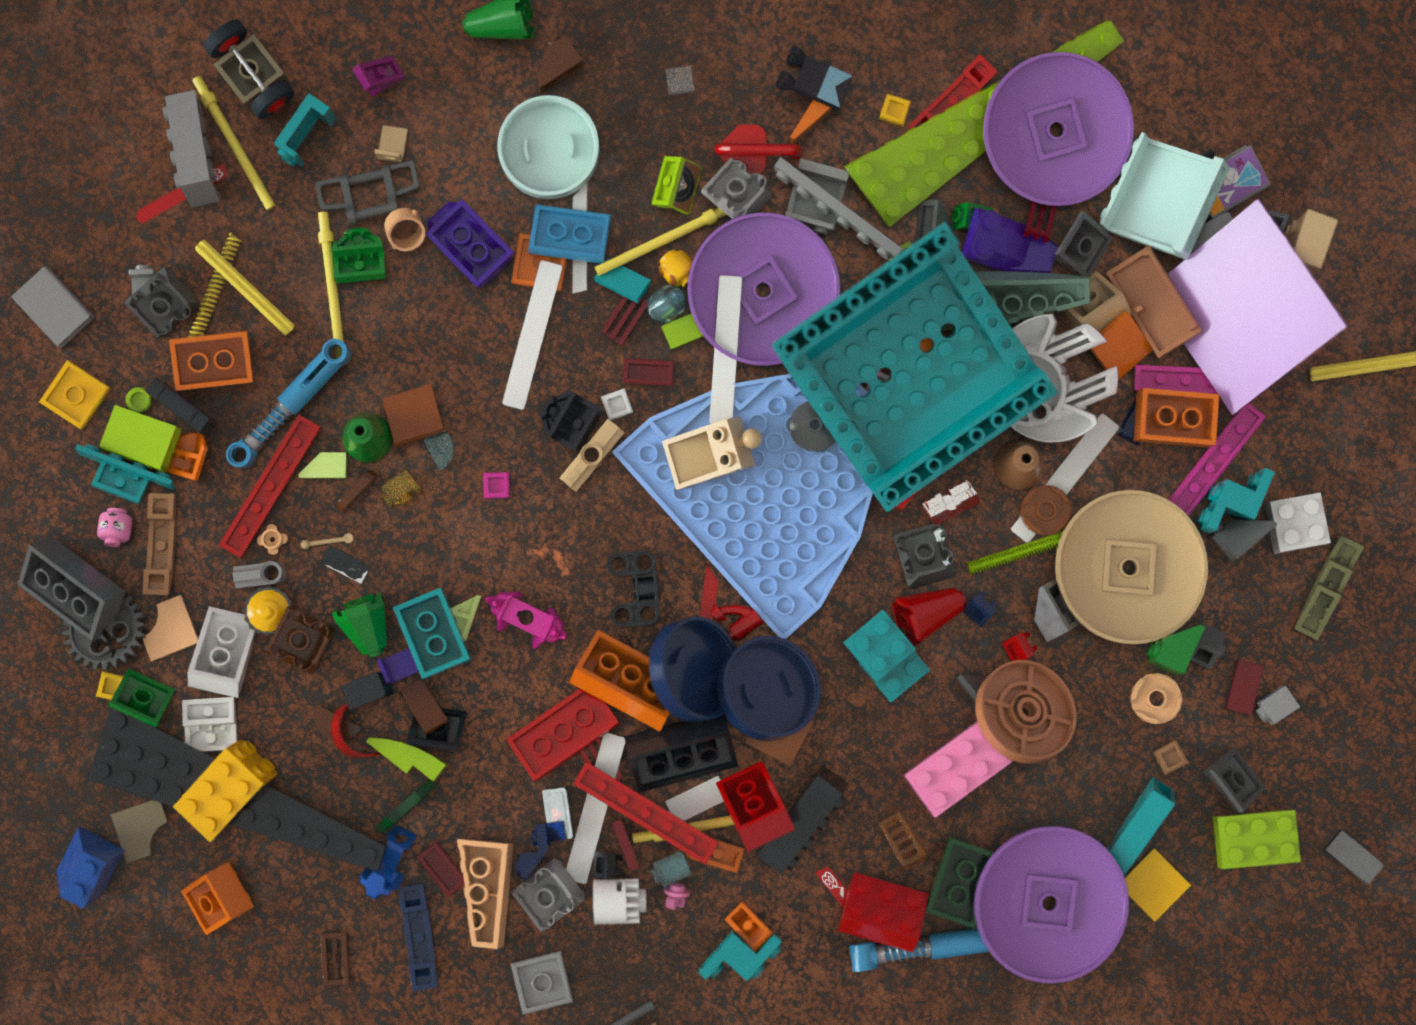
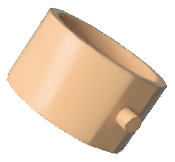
M399 208L387 216L384 223L385 233L394 250L412 251L421 245L425 238V228L417 210ZM402 220H412L419 225L417 232L408 239H397L391 235L392 228Z

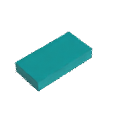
M622 265L600 276L596 274L594 277L596 283L637 304L651 285L650 279Z

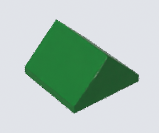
M128 668L108 706L157 727L176 689Z

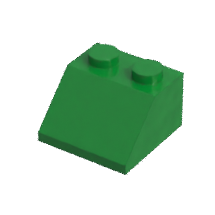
M1205 626L1189 627L1156 642L1153 641L1147 652V656L1150 657L1147 663L1174 675L1185 674Z

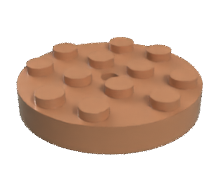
M1029 660L1011 661L990 673L978 690L975 709L981 732L989 744L1006 758L1020 763H1039L1058 754L1070 742L1076 728L1075 702L1064 681L1048 667ZM1022 709L1027 711V716L1023 713Z

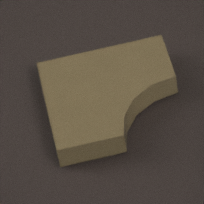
M151 800L111 814L121 848L125 850L123 854L126 864L153 855L152 841L154 835L161 826L169 822L163 803Z

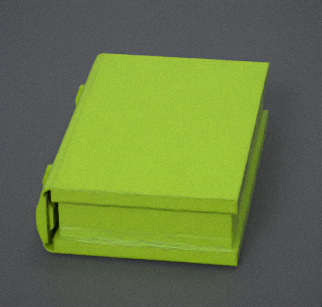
M115 405L99 448L104 452L113 453L124 459L140 463L149 469L166 472L182 429Z

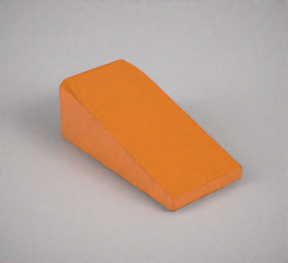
M813 100L791 134L790 143L795 144L826 117L833 108Z
M717 840L719 844L707 864L737 873L745 848ZM686 853V857L696 860Z
M743 901L724 919L754 952L774 934Z

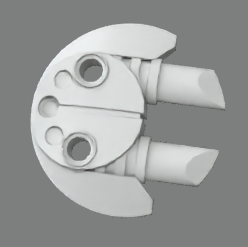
M1053 314L1035 316L1013 328V331L1036 366L1046 373L1058 391L1056 395L1041 404L1046 408V416L1043 419H1039L1036 416V409H1034L1010 426L1018 433L1042 442L1068 441L1089 432L1098 424V420L1095 414L1085 410L1086 406L1116 394L1118 388L1117 366L1077 383L1070 381L1069 375L1065 374L1067 371L1063 363L1067 362L1068 358L1107 341L1100 332L1088 323L1056 335L1054 332L1057 321Z

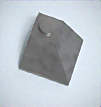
M1056 578L1040 587L1038 592L1034 621L1046 642L1059 637L1080 624L1065 605Z

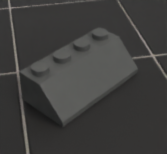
M52 536L29 545L17 584L91 641L100 635L119 612L126 592Z

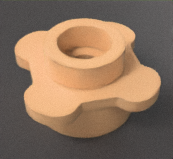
M274 524L268 525L262 535L257 538V543L267 548L268 553L271 555H276L279 552L280 546L288 541V536L280 533ZM271 537L275 538L274 542L270 541Z

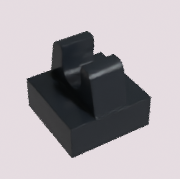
M594 851L593 877L615 879V877L621 876L623 871L615 870V862L623 861V856L612 852Z

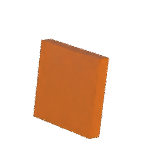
M519 233L511 284L534 287L540 261L543 260L562 266L556 291L562 292L567 259L528 254L531 235Z
M1125 310L1100 331V334L1107 342L1090 349L1104 370L1114 366L1118 367V380L1153 350L1131 315Z

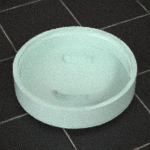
M538 96L522 102L508 114L498 136V156L506 176L520 191L535 198L558 199L575 193L589 181L598 164L600 146L597 130L592 119L579 105L563 97Z

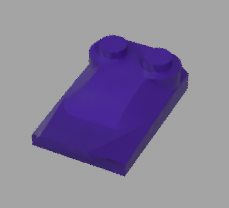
M463 199L459 202L448 201L427 221L428 231L425 233L426 236L478 289L488 284L499 274L515 255L508 245Z
M976 208L973 212L962 254L965 259L999 271L1050 273L1058 246L1050 239L1046 243L1043 242L1042 237H1039L1038 240L1033 239L1034 235L1031 234L1025 237L1023 235L1026 225L1002 217L995 211Z

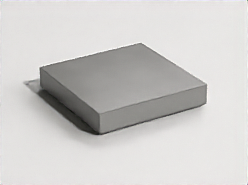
M562 951L511 963L522 1014L573 1002Z

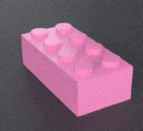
M976 721L903 774V776L932 817L936 818L1013 762V760L1006 758L989 744L981 732L978 721Z

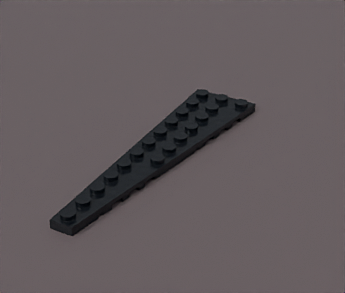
M111 707L88 780L174 806L216 758L165 733L157 727H153ZM267 784L253 796L229 823L245 830L376 871H380L387 849L386 845L330 818Z

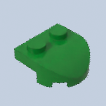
M353 228L345 231L344 236L337 242L334 241L332 254L334 257V279L336 284L386 279V259L380 237L372 234L369 229Z

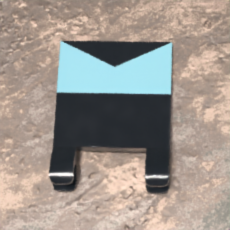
M792 46L789 51L790 54L786 58L787 63L803 66L797 80L787 71H781L779 79H777L775 84L776 88L779 90L795 91L839 111L853 76L807 56L798 46Z

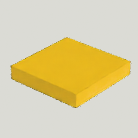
M67 360L39 402L79 429L84 430L111 388Z
M1152 848L1124 877L1128 896L1154 922L1191 886L1155 848Z

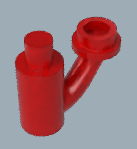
M714 604L710 610L718 622L726 620L724 615L742 616L729 626L730 631L727 633L732 641L736 638L740 641L764 623L754 609L744 605L718 607Z

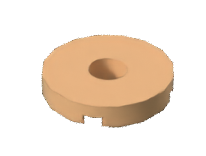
M1160 673L1147 674L1138 679L1132 687L1130 695L1131 707L1135 714L1144 722L1151 724L1166 723L1175 718L1181 709L1183 700L1176 681L1168 675ZM1154 691L1160 692L1163 696V702L1159 706H1154L1150 702V695Z

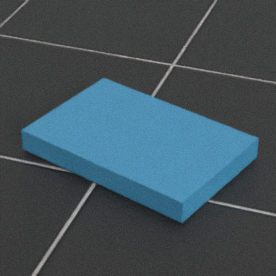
M536 204L528 254L602 264L605 259L611 215Z

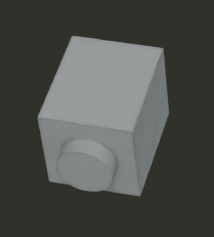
M1286 686L1278 687L1255 703L1258 707L1256 710L1258 716L1264 723L1268 721L1269 724H1276L1300 708Z

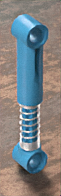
M339 339L328 340L324 344L322 351L277 398L279 402L276 403L275 409L271 408L272 412L270 414L267 413L265 419L262 418L261 424L257 423L258 427L252 429L253 432L251 434H247L239 442L229 445L226 450V458L229 464L243 469L251 467L256 461V457L259 454L258 451H260L262 445H265V440H270L269 436L274 435L275 430H279V425H284V420H288L292 414L297 415L340 367L349 363L352 356L349 345ZM337 346H341L343 351L341 357L333 359L331 355L332 350ZM240 449H245L247 454L245 460L238 462L236 458L237 452Z
M978 928L928 934V938H922L921 941L917 942L913 952L888 945L884 946L883 944L875 945V942L849 945L853 972L877 969L879 964H887L888 961L894 963L895 960L901 962L902 959L908 961L909 958L915 960L916 957L922 959L923 956L937 960L989 952L979 934Z

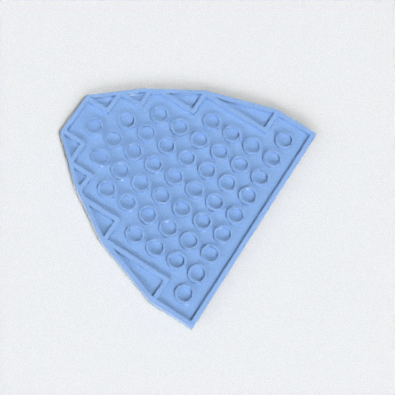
M790 374L733 383L735 385L733 418L741 417L745 431L754 428L762 435L761 445L755 449H750L755 463L754 467L676 490L662 441L710 425L711 391L650 417L612 451L618 460L776 635L784 639L788 638L821 608L861 537L873 494L836 441L829 448L814 452L801 448L793 440L789 427L790 418L795 409L808 400ZM861 384L856 387L857 395L864 396L868 393ZM814 420L810 423V427L813 430H817L820 427V423Z

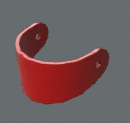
M347 703L343 704L335 712L331 722V736L335 746L343 754L351 758L363 759L382 755L380 752L360 754L350 749L344 742L340 733V721L348 705Z

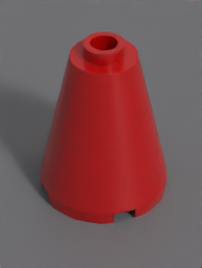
M948 588L897 597L894 599L895 603H892V610L898 628H904L907 633L905 635L913 646H916L962 613L965 609L966 598L962 591H958L956 588Z

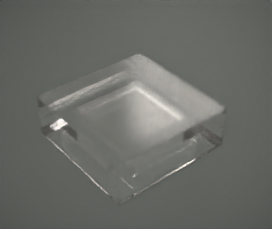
M691 66L666 69L669 96L694 92Z

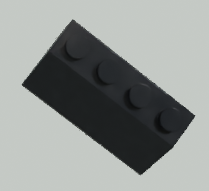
M725 714L715 719L700 722L680 721L663 726L660 732L653 728L624 736L639 793L738 767Z

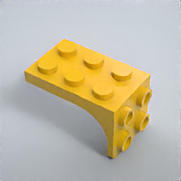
M241 739L225 748L173 806L209 842H212L258 791L278 775L274 764L266 758L263 759L256 752V747L249 741Z

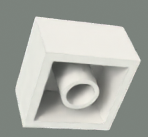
M1321 493L1264 504L1267 521H1275L1277 524L1270 531L1274 554L1331 543Z

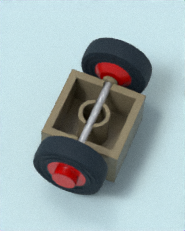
M238 19L231 20L215 29L205 40L203 46L212 58L223 56L213 65L248 111L252 109L259 119L268 118L280 112L293 98L295 92L288 83L289 80L257 37L253 34L243 41L247 35L246 27Z

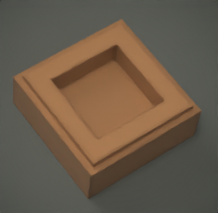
M1177 740L1153 751L1164 775L1188 763Z

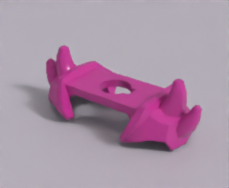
M518 591L500 592L496 596H487L485 598V601L490 606V612L497 619V631L499 632L506 629L510 623L535 635L532 640V648L534 649L542 642L556 643L567 638V633L564 631V622L555 613L553 608H548V613L529 605L517 599L522 596ZM519 611H531L534 616L532 623L529 625L522 624L517 616Z

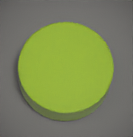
M133 388L126 395V405L131 411L145 413L152 406L153 398L144 388Z

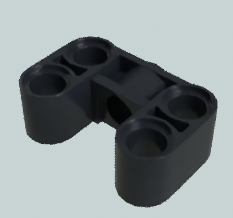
M648 551L612 554L607 560L609 572L615 577L632 576L634 588V603L615 606L611 611L612 622L619 628L654 625L660 617L659 580L654 556ZM647 556L651 559L650 568L647 570L638 568L637 561L640 557ZM617 558H622L626 562V567L621 572H616L611 567L612 562ZM646 607H651L655 610V617L651 621H645L641 618V611ZM626 609L629 612L630 618L626 623L616 621L615 615L618 610Z

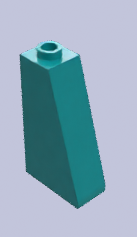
M1155 777L1150 780L1106 848L1119 864L1124 876L1175 805V791Z

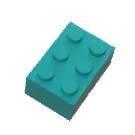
M438 588L393 607L422 679L426 680L473 660L444 589Z

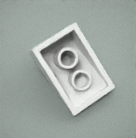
M209 606L188 670V687L235 698L239 697L256 631L250 629L249 624L244 620V614Z

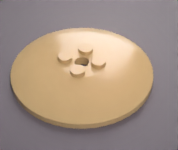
M1124 490L1108 493L1094 499L1073 516L1059 540L1055 559V572L1058 588L1065 605L1074 618L1087 630L1112 642L1142 644L1157 641L1172 634L1190 619L1199 606L1205 592L1208 577V560L1205 545L1198 529L1182 509L1166 498L1150 492ZM1125 561H1131L1134 564L1135 571L1132 575L1124 573L1122 567Z

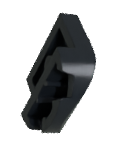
M565 391L564 394L550 397L544 404L540 414L544 428L543 431L557 443L579 454L601 416L603 409L574 392Z

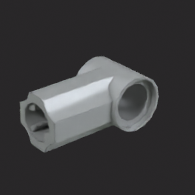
M268 561L233 567V582L236 589L279 585L287 578L286 567L279 562ZM276 566L279 571L276 579L271 580L268 576V571L271 567Z

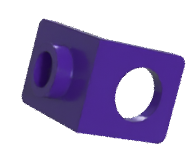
M409 648L385 659L380 658L377 660L386 684H392L419 672Z

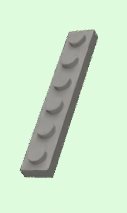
M780 157L774 166V171L777 172L775 175L785 184L790 182L796 186V192L805 199L810 197L817 202L816 207L823 213L828 215L830 212L837 217L836 222L847 230L851 228L857 232L856 237L864 244L869 245L871 243L878 248L877 253L884 259H893L902 252L903 249Z

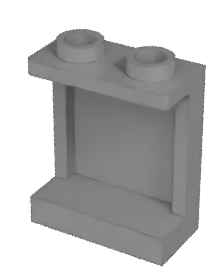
M800 159L798 170L838 201L842 202L849 173L846 170ZM793 186L785 216L803 223L813 229L818 235L827 236L828 233L833 234L837 217L830 212L828 215L823 213L816 207L817 202L810 197L808 199L803 198L796 192L797 187Z

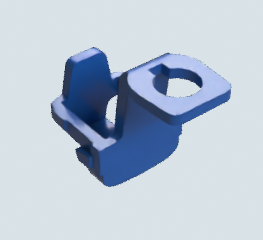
M394 826L388 833L387 849L380 871L365 868L361 874L360 882L365 886L367 896L373 899H377L380 895L388 896L401 886L404 875L397 872L396 869L403 851L412 847L417 837L416 834L399 826ZM395 835H404L408 841L401 842L400 844L396 842Z

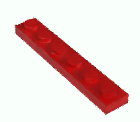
M298 414L219 543V546L237 557L243 558L322 429L320 426Z
M588 762L584 764L573 783L583 791L705 865L719 844L717 840Z

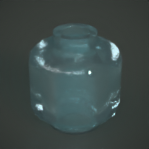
M664 285L648 298V312L656 321L670 322L684 311L685 296L679 288Z

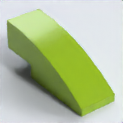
M368 738L366 741L406 774L416 767L432 781H436L448 766L447 763L435 755L405 742L384 738Z

